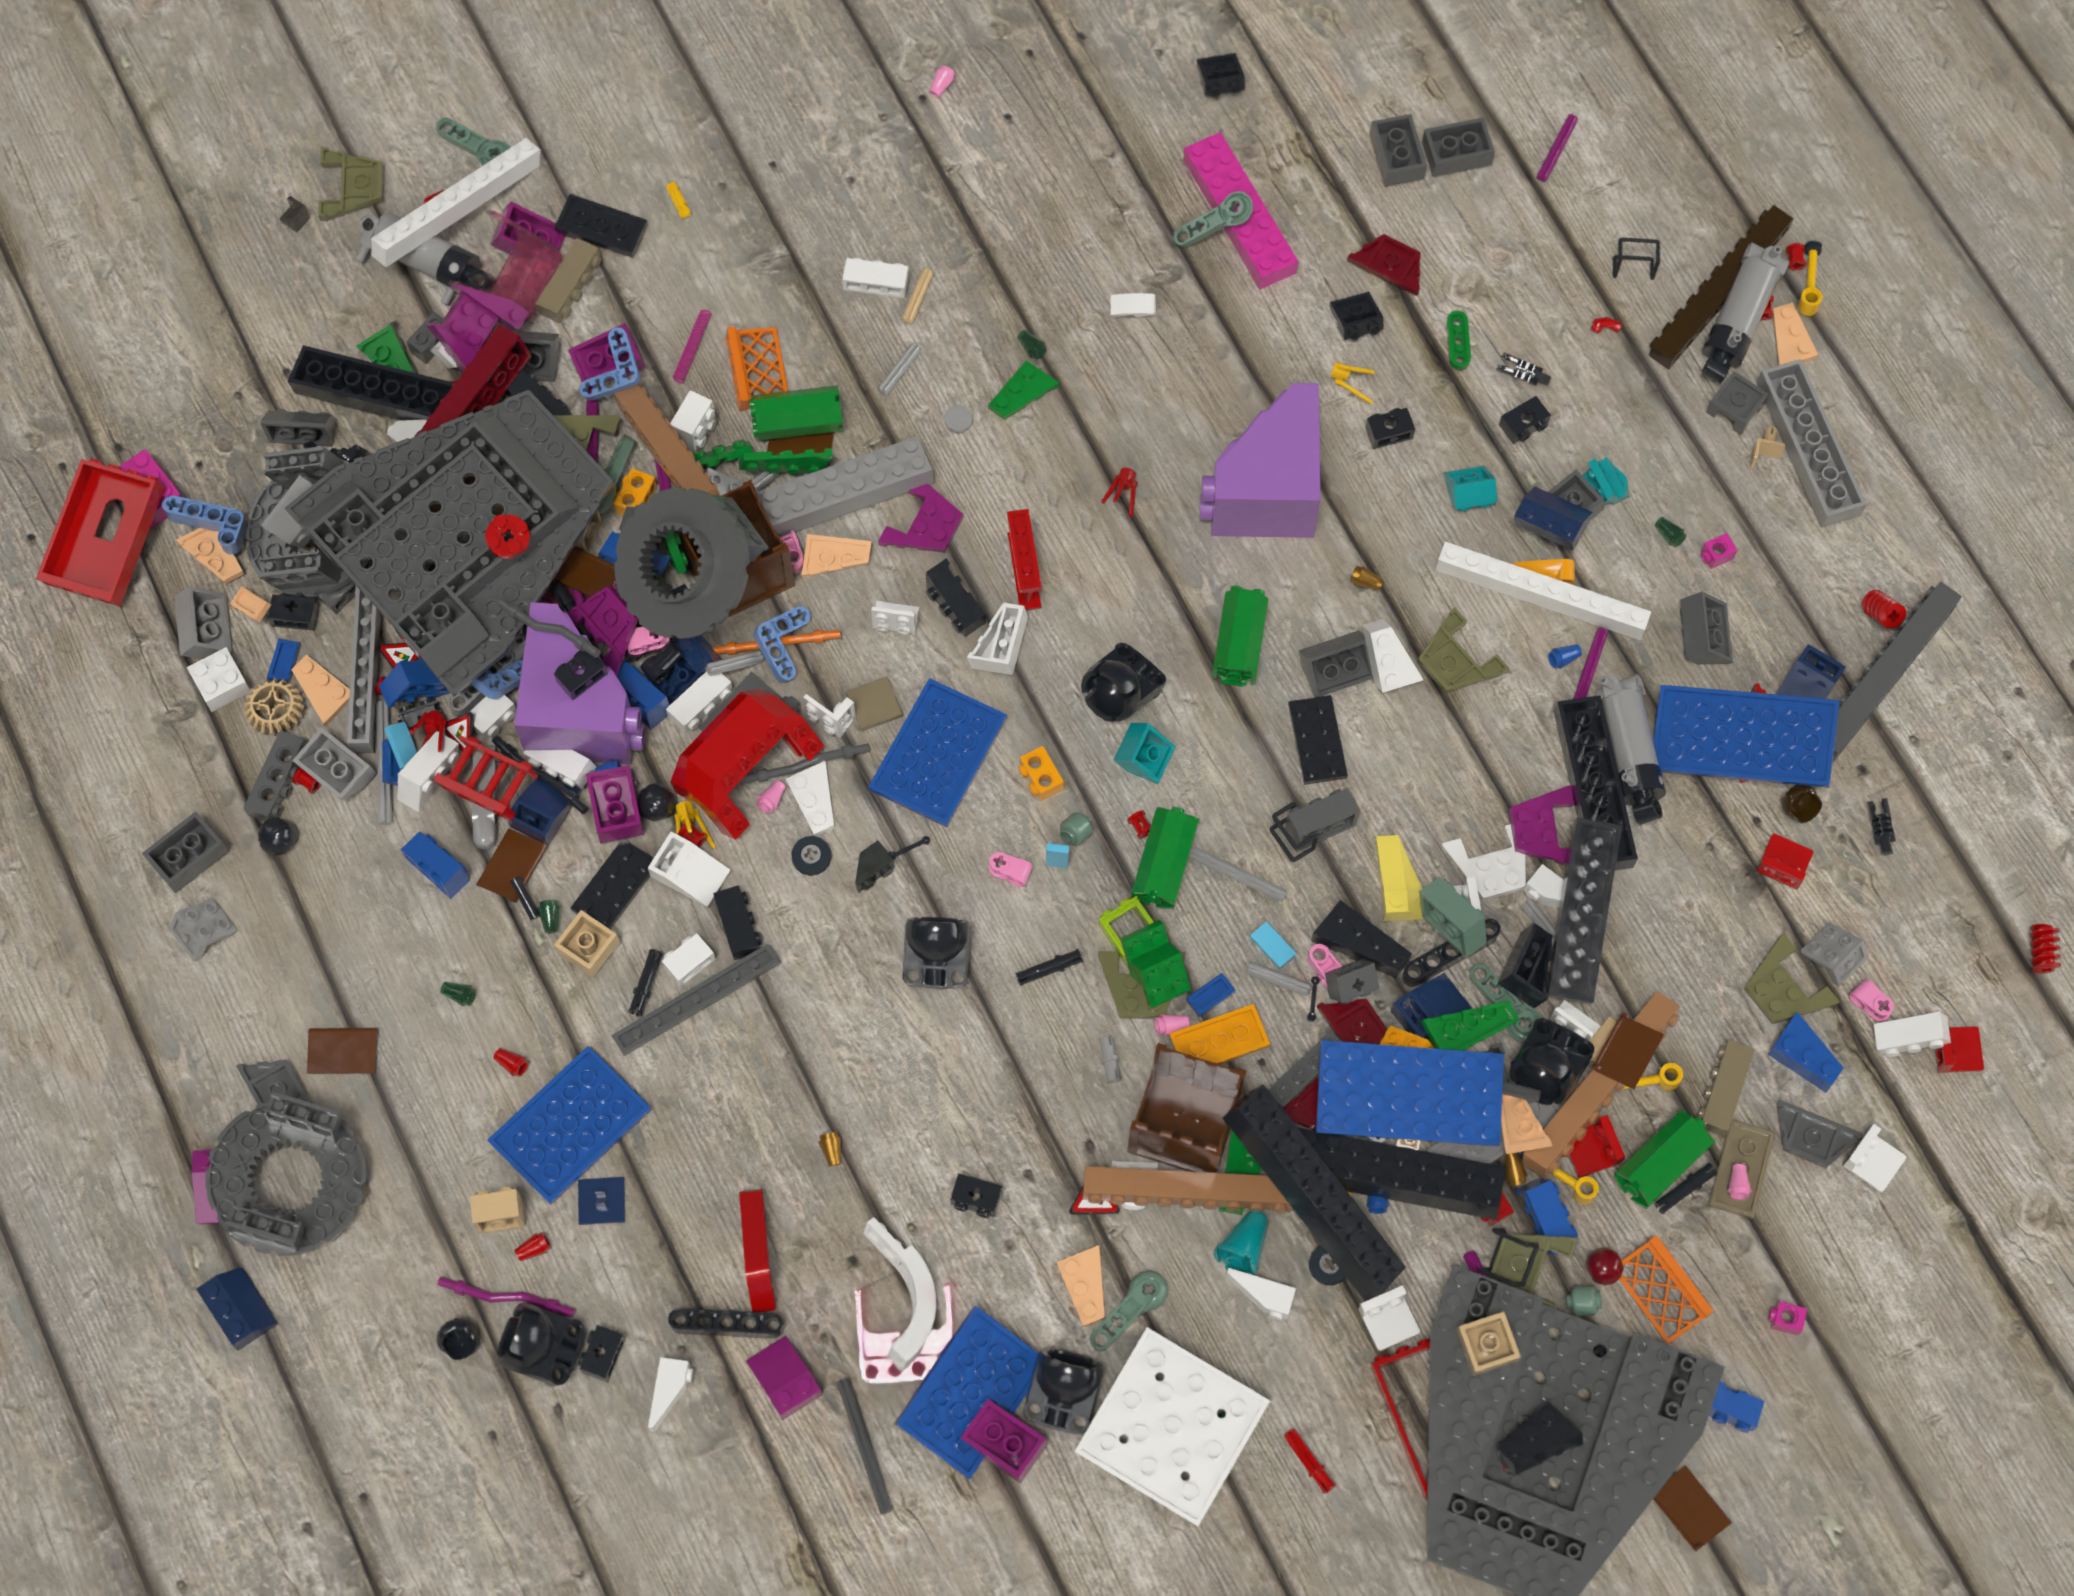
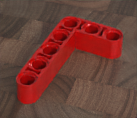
M763 1190L739 1192L744 1264L752 1312L776 1311L769 1265Z

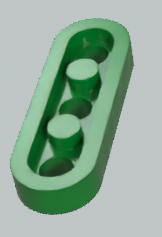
M1453 311L1448 315L1446 321L1449 363L1456 370H1464L1469 366L1471 360L1468 317L1462 311Z

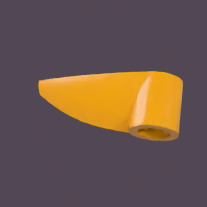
M1571 559L1513 563V565L1572 585L1575 583V563Z

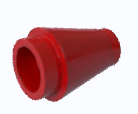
M499 1048L494 1054L493 1059L512 1076L520 1077L527 1070L528 1061L522 1055Z
M541 1232L532 1235L514 1251L517 1258L523 1261L546 1254L551 1245L546 1235Z

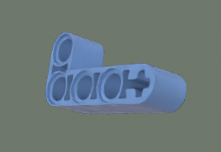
M168 496L164 499L162 506L170 521L219 532L218 541L225 553L233 555L240 551L245 538L246 528L248 527L247 521L240 510L179 496ZM219 516V518L212 520L213 517ZM240 520L239 523L233 524V522ZM234 539L231 543H226V541Z

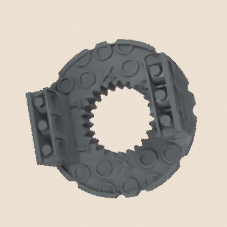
M324 446L264 453L266 467L263 470V474L270 478L271 481L269 485L263 486L255 498L248 515L250 524L245 532V538L249 541L246 549L252 567L258 574V577L266 581L269 586L289 596L300 597L305 595L308 598H314L320 593L330 594L339 590L352 580L344 571L341 572L324 552L317 549V552H297L298 548L296 546L289 545L266 530L262 524L299 475L320 480L336 466L346 465L349 462L340 459ZM370 559L362 562V568L367 565Z
M681 487L666 489L650 496L647 503L638 505L634 516L626 520L621 530L615 551L618 558L614 563L617 588L621 599L627 602L628 612L632 616H637L639 624L647 630L667 638H673L674 636L677 639L696 638L713 631L716 624H723L728 619L730 610L736 609L745 591L748 581L747 565L749 562H755L757 560L756 557L769 547L733 498L716 496L692 488L688 491ZM682 531L684 534H689L690 539H695L693 544L699 546L697 553L701 554L702 557L698 559V562L702 563V566L697 568L700 575L694 577L696 583L690 584L691 589H684V593L674 595L670 584H666L659 574L660 571L658 569H651L654 564L650 562V559L654 558L652 550H657L655 543H661V536L667 537V532Z
M272 1091L269 1101L256 1105L253 1111L242 1112L220 1133L218 1145L209 1154L208 1159L211 1165L205 1173V1185L211 1209L217 1211L219 1224L233 1239L244 1246L252 1245L255 1251L266 1254L272 1251L278 1256H292L317 1249L320 1243L331 1242L347 1228L355 1217V1208L362 1203L364 1197L362 1187L367 1181V1169L362 1147L354 1141L355 1134L341 1118L340 1111ZM281 1144L284 1148L292 1144L294 1149L301 1145L302 1151L308 1149L310 1156L315 1155V1160L319 1163L320 1170L322 1171L321 1177L324 1179L320 1181L321 1188L323 1189L317 1190L319 1197H312L313 1204L309 1205L306 1203L305 1210L303 1211L300 1208H296L295 1214H292L290 1210H287L286 1214L283 1215L281 1210L274 1213L272 1207L266 1209L265 1203H260L259 1197L253 1188L254 1182L251 1179L255 1177L252 1169L258 1168L256 1161L263 1160V1153L269 1155L270 1148L277 1151Z

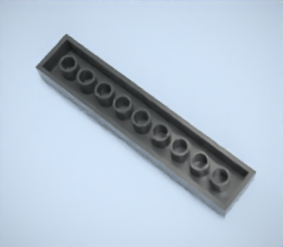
M1941 581L1936 587L1931 586L1922 601L1917 603L1910 616H1907L1902 622L1899 630L1894 632L1887 645L1879 651L1875 660L1867 666L1860 679L1855 681L1848 694H1845L1840 700L1833 763L1948 619L1962 598L1960 594Z

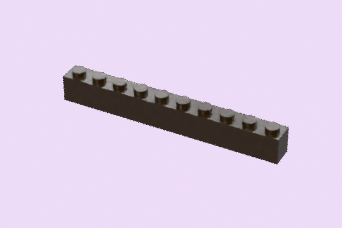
M1775 205L1769 211L1765 209L1758 219L1760 221L1757 224L1753 223L1746 233L1748 235L1738 240L1734 247L1736 249L1726 254L1722 261L1724 263L1714 268L1710 274L1712 277L1708 281L1705 279L1698 288L1699 292L1696 295L1693 293L1686 302L1687 306L1677 311L1674 316L1675 320L1672 323L1668 322L1664 326L1663 334L1660 337L1656 336L1649 345L1651 347L1649 357L1669 370L1722 309L1743 264L1741 260L1749 244L1752 242L1764 249L1769 246L1775 247L1790 229L1794 220L1793 217Z

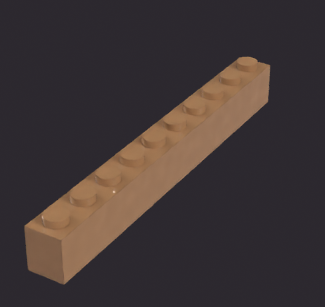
M637 384L634 387L613 393L618 408L676 488H685L687 491L690 488L699 489L712 495H720L716 484H712L708 473H704L699 461H695L691 450H687L683 439H679L676 430L671 428L668 419L663 417L659 407L656 408L652 397H648L643 386L640 387Z
M1656 992L1634 1021L1664 1034L1662 1042L1667 1034L1666 1030L1670 1026L1673 1028L1680 1018L1678 1015L1680 1006L1659 992ZM1592 1070L1543 1129L1550 1138L1552 1146L1525 1151L1522 1164L1544 1179L1550 1173L1554 1174L1560 1166L1559 1161L1563 1157L1567 1158L1574 1148L1573 1144L1577 1140L1581 1141L1587 1133L1586 1128L1590 1123L1594 1125L1601 1115L1600 1111L1604 1107L1608 1108L1614 1100L1613 1095L1617 1091L1621 1092L1626 1085Z
M1085 1166L1083 1173V1200H1088L1089 1203L1111 1201L1115 1205L1132 1202L1137 1206H1146L1148 1203L1157 1204L1160 1207L1180 1205L1182 1208H1193L1194 1206H1203V1208L1209 1210L1217 1209V1207H1227V1210L1238 1211L1241 1208L1250 1209L1252 1212L1273 1210L1275 1213H1285L1287 1211H1294L1269 1177L1263 1175Z

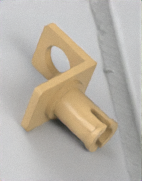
M1772 426L1766 427L1764 429V439L1757 438L1752 453L1750 469H1754L1758 454L1778 459L1782 457L1785 444L1776 442L1777 428L1774 427L1773 433H1771Z

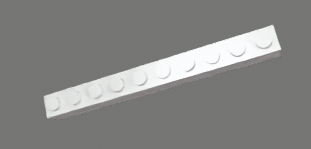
M527 138L523 139L372 237V256L382 265L388 267L539 168L540 149Z
M1448 542L1444 543L1435 570L1641 640L1651 611Z

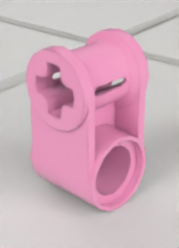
M792 530L790 534L780 538L783 544L786 543L791 559H798L796 562H791L793 574L802 571L803 555L794 530Z
M635 627L628 645V653L639 655L648 651L662 649L668 643L669 638L660 635L657 638V634L646 628Z
M1003 852L994 853L989 861V872L992 876L1008 881L1015 886H1026L1033 868L1030 862ZM999 862L1003 863L999 868L996 867Z
M1316 944L1310 949L1307 962L1321 983L1328 989L1325 973L1342 967V965L1325 945ZM1320 953L1324 959L1318 961L1314 959L1313 954Z
M1864 979L1849 994L1851 1001L1877 1022L1886 1021L1894 1009L1893 1001L1868 979Z

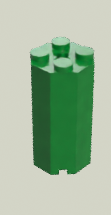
M838 385L753 395V398L749 399L751 418L756 417V419H752L754 438H759V441L843 431Z
M1231 586L1230 591L1225 592L1212 678L1220 677V682L1225 685L1244 687L1246 682L1251 681L1250 685L1255 684L1268 605L1265 591Z
M1162 807L1156 808L1131 892L1132 898L1137 896L1141 903L1150 905V902L1155 903L1156 907L1161 909H1174L1200 820L1195 816L1184 814L1185 810L1179 807H1172L1171 810Z
M1684 1110L1679 1111L1615 1173L1613 1177L1620 1189L1625 1194L1629 1191L1633 1195L1630 1199L1635 1204L1647 1209L1715 1143L1714 1139L1705 1130V1123L1698 1117L1694 1119Z

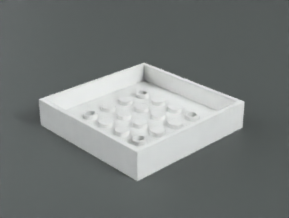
M1146 1328L1075 1452L1193 1524L1200 1526L1271 1401L1158 1333ZM1161 1372L1165 1377L1163 1381L1159 1382L1156 1380V1374ZM1218 1410H1225L1226 1416L1219 1418L1217 1416ZM1125 1434L1128 1436V1442L1122 1444L1120 1436ZM1188 1472L1190 1474L1189 1480L1183 1481L1181 1474Z

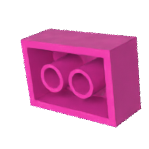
M144 449L119 467L125 472L128 469L137 471L143 477H146V474L159 478L158 482L165 486L150 529L168 518L162 506L164 499L168 496H182L147 450Z

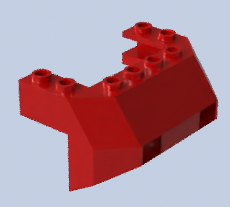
M760 688L742 691L680 754L670 783L676 794L697 803L722 834L736 840L750 826V823L727 796L781 738H783L795 755L799 757L804 755L808 761H811L824 745L803 717L774 694Z

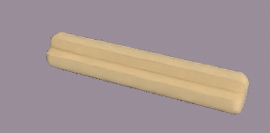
M927 268L922 270L902 316L904 323L912 324L933 277L932 270Z

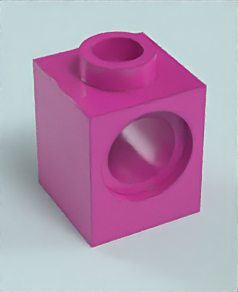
M1725 533L1705 542L1701 550V557L1704 563H1708L1709 567L1713 569L1733 560L1738 550L1728 533ZM1713 550H1718L1721 554H1716Z
M1779 1301L1775 1307H1771L1768 1320L1772 1321L1770 1329L1798 1336L1804 1328L1807 1308ZM1787 1313L1790 1315L1791 1323L1783 1321L1781 1314Z

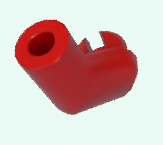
M1609 317L1596 318L1592 321L1591 330L1600 333L1604 327L1619 333L1623 323Z

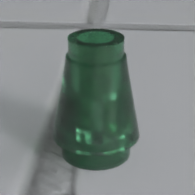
M1026 330L1018 334L1017 339L1030 358L1037 360L1046 353L1047 348L1044 341Z
M1661 517L1655 523V527L1670 546L1678 547L1686 539L1687 534L1684 533V529L1668 519Z
M557 900L539 902L540 907H538L544 933H557L560 912Z
M445 981L441 986V994L461 1006H470L475 1000L476 990L471 985Z

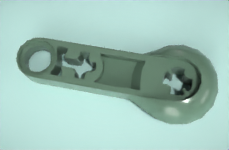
M442 118L436 123V129L441 138L476 156L482 166L496 158L497 153L500 155L511 148L506 142L488 140L450 118ZM444 125L451 126V129L449 131H441V128Z
M1236 191L1231 193L1223 200L1220 206L1179 227L1173 234L1174 242L1182 248H1187L1226 226L1244 224L1253 213L1252 199L1245 192ZM1238 204V205H1239L1238 211L1235 212V211H1234V210L1236 209L1235 206ZM1203 224L1204 226L1202 227V231L1200 232V225ZM1186 232L1188 234L1187 240L1181 243L1179 238L1182 233Z
M626 434L618 441L605 470L614 481V485L599 507L600 514L605 513L616 497L617 481L634 445L635 440Z
M1482 963L1473 965L1469 974L1471 982L1491 1004L1504 1001L1510 1002L1520 1021L1506 1029L1513 1039L1524 1042L1532 1029L1534 1021L1542 1018L1541 1014L1534 1008L1521 1003L1512 993L1498 984L1499 978L1487 965ZM1483 970L1486 973V977L1479 980L1475 978L1474 971ZM1491 987L1493 989L1499 988V995L1496 993L1491 994ZM1521 1020L1524 1022L1528 1020L1529 1028L1526 1026L1521 1027Z
M1144 1271L1136 1275L1129 1285L1126 1298L1091 1334V1347L1099 1352L1107 1350L1142 1313L1161 1306L1168 1295L1167 1282L1164 1278L1153 1271ZM1153 1286L1154 1288L1152 1292L1155 1293L1153 1295H1151L1150 1293L1145 1295L1143 1293L1145 1290L1143 1287ZM1112 1319L1116 1321L1121 1319L1122 1327H1115L1111 1332L1114 1336L1111 1337L1109 1332L1103 1328L1106 1326L1107 1330H1109L1113 1324ZM1096 1335H1105L1107 1343L1104 1346H1097L1094 1343Z

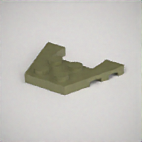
M321 147V166H342L341 199L319 200L318 217L320 221L382 202V161L359 155L355 157L347 155L343 151L338 150V152H335L327 147Z
M553 415L585 451L592 430L614 436L620 418L618 415Z
M1455 607L1452 608L1448 617L1443 621L1435 636L1418 658V663L1445 693L1506 674L1510 669L1497 654L1482 666H1478L1451 636L1467 623V620Z
M1785 934L1781 935L1744 988L1745 992L1772 1025L1792 1019L1796 1012L1800 1015L1814 1013L1824 1008L1835 1007L1840 1003L1828 986L1811 998H1808L1783 968L1780 962L1797 950Z
M1098 951V959L1120 1019H1155V1017H1160V1014H1167L1171 1000L1151 1009L1147 1005L1143 987L1130 974L1118 973V952ZM1181 952V956L1184 962L1186 952Z
M1506 1233L1522 1241L1539 1244V1249L1526 1285L1514 1288L1533 1294L1548 1250L1571 1259L1579 1238ZM1503 1237L1491 1272L1512 1282H1522L1534 1247H1525ZM1543 1299V1305L1554 1308L1555 1303Z

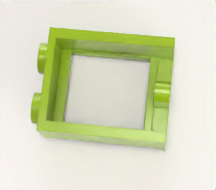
M1137 896L1132 899L1127 898L1123 900L1118 908L1113 911L1111 909L1105 911L1099 919L1100 929L1115 951L1118 952L1119 957L1127 968L1128 964L1122 943L1109 923L1133 908L1146 926L1154 923Z

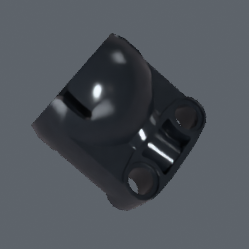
M1118 643L1114 650L1091 666L1084 674L1081 690L1082 693H1088L1093 689L1085 697V701L1097 716L1105 721L1119 722L1127 720L1151 699L1157 698L1166 682V677L1136 649L1126 643Z
M943 917L908 918L905 924L902 973L904 983L921 988L955 989L963 987L968 980L969 922L967 920L958 921L955 918ZM909 969H915L919 973L917 980H910L907 977ZM956 971L961 972L964 980L961 983L954 982L952 973Z
M1545 1018L1536 1019L1532 1029L1511 1062V1081H1517L1516 1084L1540 1090L1541 1096L1537 1103L1542 1105L1560 1104L1572 1093L1584 1070L1589 1065L1594 1054V1045L1584 1037L1560 1024Z
M519 1303L513 1311L514 1317L508 1319L502 1333L496 1362L508 1370L544 1382L549 1387L563 1385L567 1382L575 1365L584 1336V1325L579 1320H571L528 1303ZM568 1325H572L575 1328L574 1337L569 1336L567 1333ZM554 1369L560 1373L558 1382L554 1381L551 1376Z
M1049 1348L1041 1350L1036 1359L1023 1408L1024 1417L1030 1422L1054 1430L1077 1435L1086 1433L1091 1424L1103 1378L1102 1364L1093 1362L1091 1358L1067 1350L1055 1349L1053 1351ZM1036 1404L1040 1407L1041 1412L1033 1414L1028 1406ZM1082 1417L1086 1420V1425L1078 1426L1075 1424L1074 1419Z

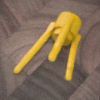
M1335 362L1331 373V378L1336 379L1335 384L1346 388L1356 396L1372 404L1373 401L1343 381L1349 380L1351 371L1374 374V370Z
M691 801L678 803L676 805L677 814L674 815L676 834L678 835L681 829V822L683 824L686 823L687 831L691 833L690 821L693 822L694 818H696L702 832L707 834V841L711 848L715 849L716 846L699 815L698 809H694Z

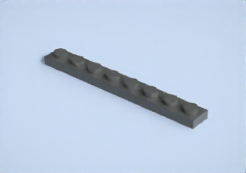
M766 944L612 1035V1038L623 1056L780 965V962L769 944Z

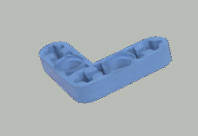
M614 328L608 335L617 369L583 381L579 389L581 395L586 400H596L634 387L639 383L640 373L628 334L622 328ZM618 334L622 336L620 340L623 347H620L615 340ZM623 352L629 353V359L626 362L619 361V356ZM629 367L630 372L633 374L631 380L626 378L628 373L625 368ZM607 379H615V385L613 387H605V381ZM597 383L600 384L601 388L603 389L602 391H600V389L598 388L599 385ZM589 386H592V388H594V389H592V393H591V394H589L588 392H586V391H588V387H589Z
M803 606L795 607L772 618L754 630V638L775 678L781 683L792 680L796 675V669L780 637L801 628L809 622L810 612ZM802 614V619L792 622V618ZM778 620H783L786 623L787 629L785 631L779 629L777 625ZM761 632H768L767 636L761 635ZM773 641L770 645H766V643ZM771 648H776L779 651V658L771 656ZM781 660L784 661L782 664H779V665L777 666L776 663H778V662L781 661ZM787 669L789 673L783 675L781 671Z
M523 660L512 663L496 674L487 670L482 674L483 677H478L471 684L486 697L498 699L520 686ZM503 677H509L513 681L508 682L504 680Z

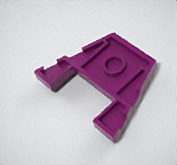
M928 483L910 489L907 492L908 494L925 501L909 531L905 534L886 526L878 540V545L883 547L892 545L904 549L905 547L918 548V550L945 553L964 518L963 513Z
M607 586L589 597L584 603L573 607L567 614L576 628L586 619L606 642L610 650L604 656L602 662L607 667H610L617 676L639 619L628 612L627 602L621 599L620 594L615 588Z
M1571 785L1512 806L1509 809L1515 852L1540 859H1551L1555 863L1562 865L1564 863L1567 864L1569 848H1559L1553 808L1572 807L1574 805Z

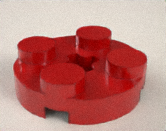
M498 515L488 525L485 539L488 548L495 556L501 559H513L515 556L526 552L530 545L531 535L526 522L514 515ZM511 532L514 538L505 542L503 535Z

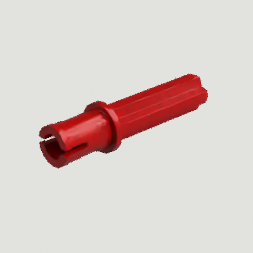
M1295 1429L1288 1431L1284 1436L1285 1440L1310 1473L1309 1477L1315 1480L1323 1494H1327L1332 1488L1336 1487V1484L1324 1470L1325 1466L1318 1462Z

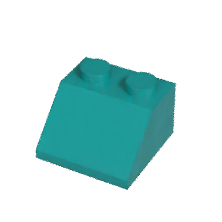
M1485 465L1443 472L1450 503L1455 510L1466 511L1470 507H1489L1491 504L1497 503L1496 479Z
M1131 723L1113 760L1127 772L1158 784L1176 746L1151 724Z

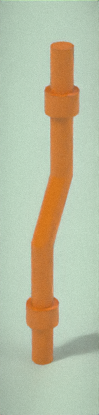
M823 629L814 630V633L780 637L783 645L812 641L822 643L824 640L841 638L840 629L823 631ZM735 641L727 642V645L712 646L717 654L728 653V655L760 649L756 641L736 643ZM773 641L766 643V645H770Z

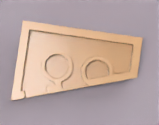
M1793 302L1773 308L1772 320L1776 338V354L1778 355L1777 365L1799 359L1802 360V363L1816 359L1818 353Z
M198 528L176 539L178 545L224 584L244 575L234 554H227L223 551L218 541L219 532Z
M807 534L802 578L868 565L871 541Z
M307 654L292 668L293 674L326 727L349 703L350 689Z
M1502 1094L1501 1125L1506 1154L1552 1146L1550 1138L1544 1132L1539 1120L1534 1116L1527 1101Z
M1099 1245L1056 1262L1082 1327L1084 1328L1104 1320Z

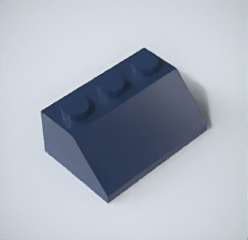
M1534 486L1523 498L1514 515L1516 525L1574 551L1593 512Z
M241 1267L216 1275L196 1288L224 1334L238 1351L278 1325Z

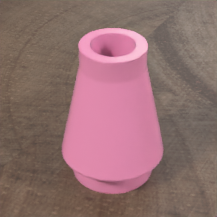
M941 66L940 69H937L929 93L939 98L954 81V71L946 66Z
M775 780L770 787L757 797L758 801L756 804L758 808L766 813L775 811L786 786L781 781Z
M1160 1014V1017H1155L1157 1035L1165 1037L1169 1033L1189 1027L1187 1015Z
M1744 1164L1732 1166L1728 1188L1732 1199L1745 1200L1749 1198L1751 1193L1746 1165Z

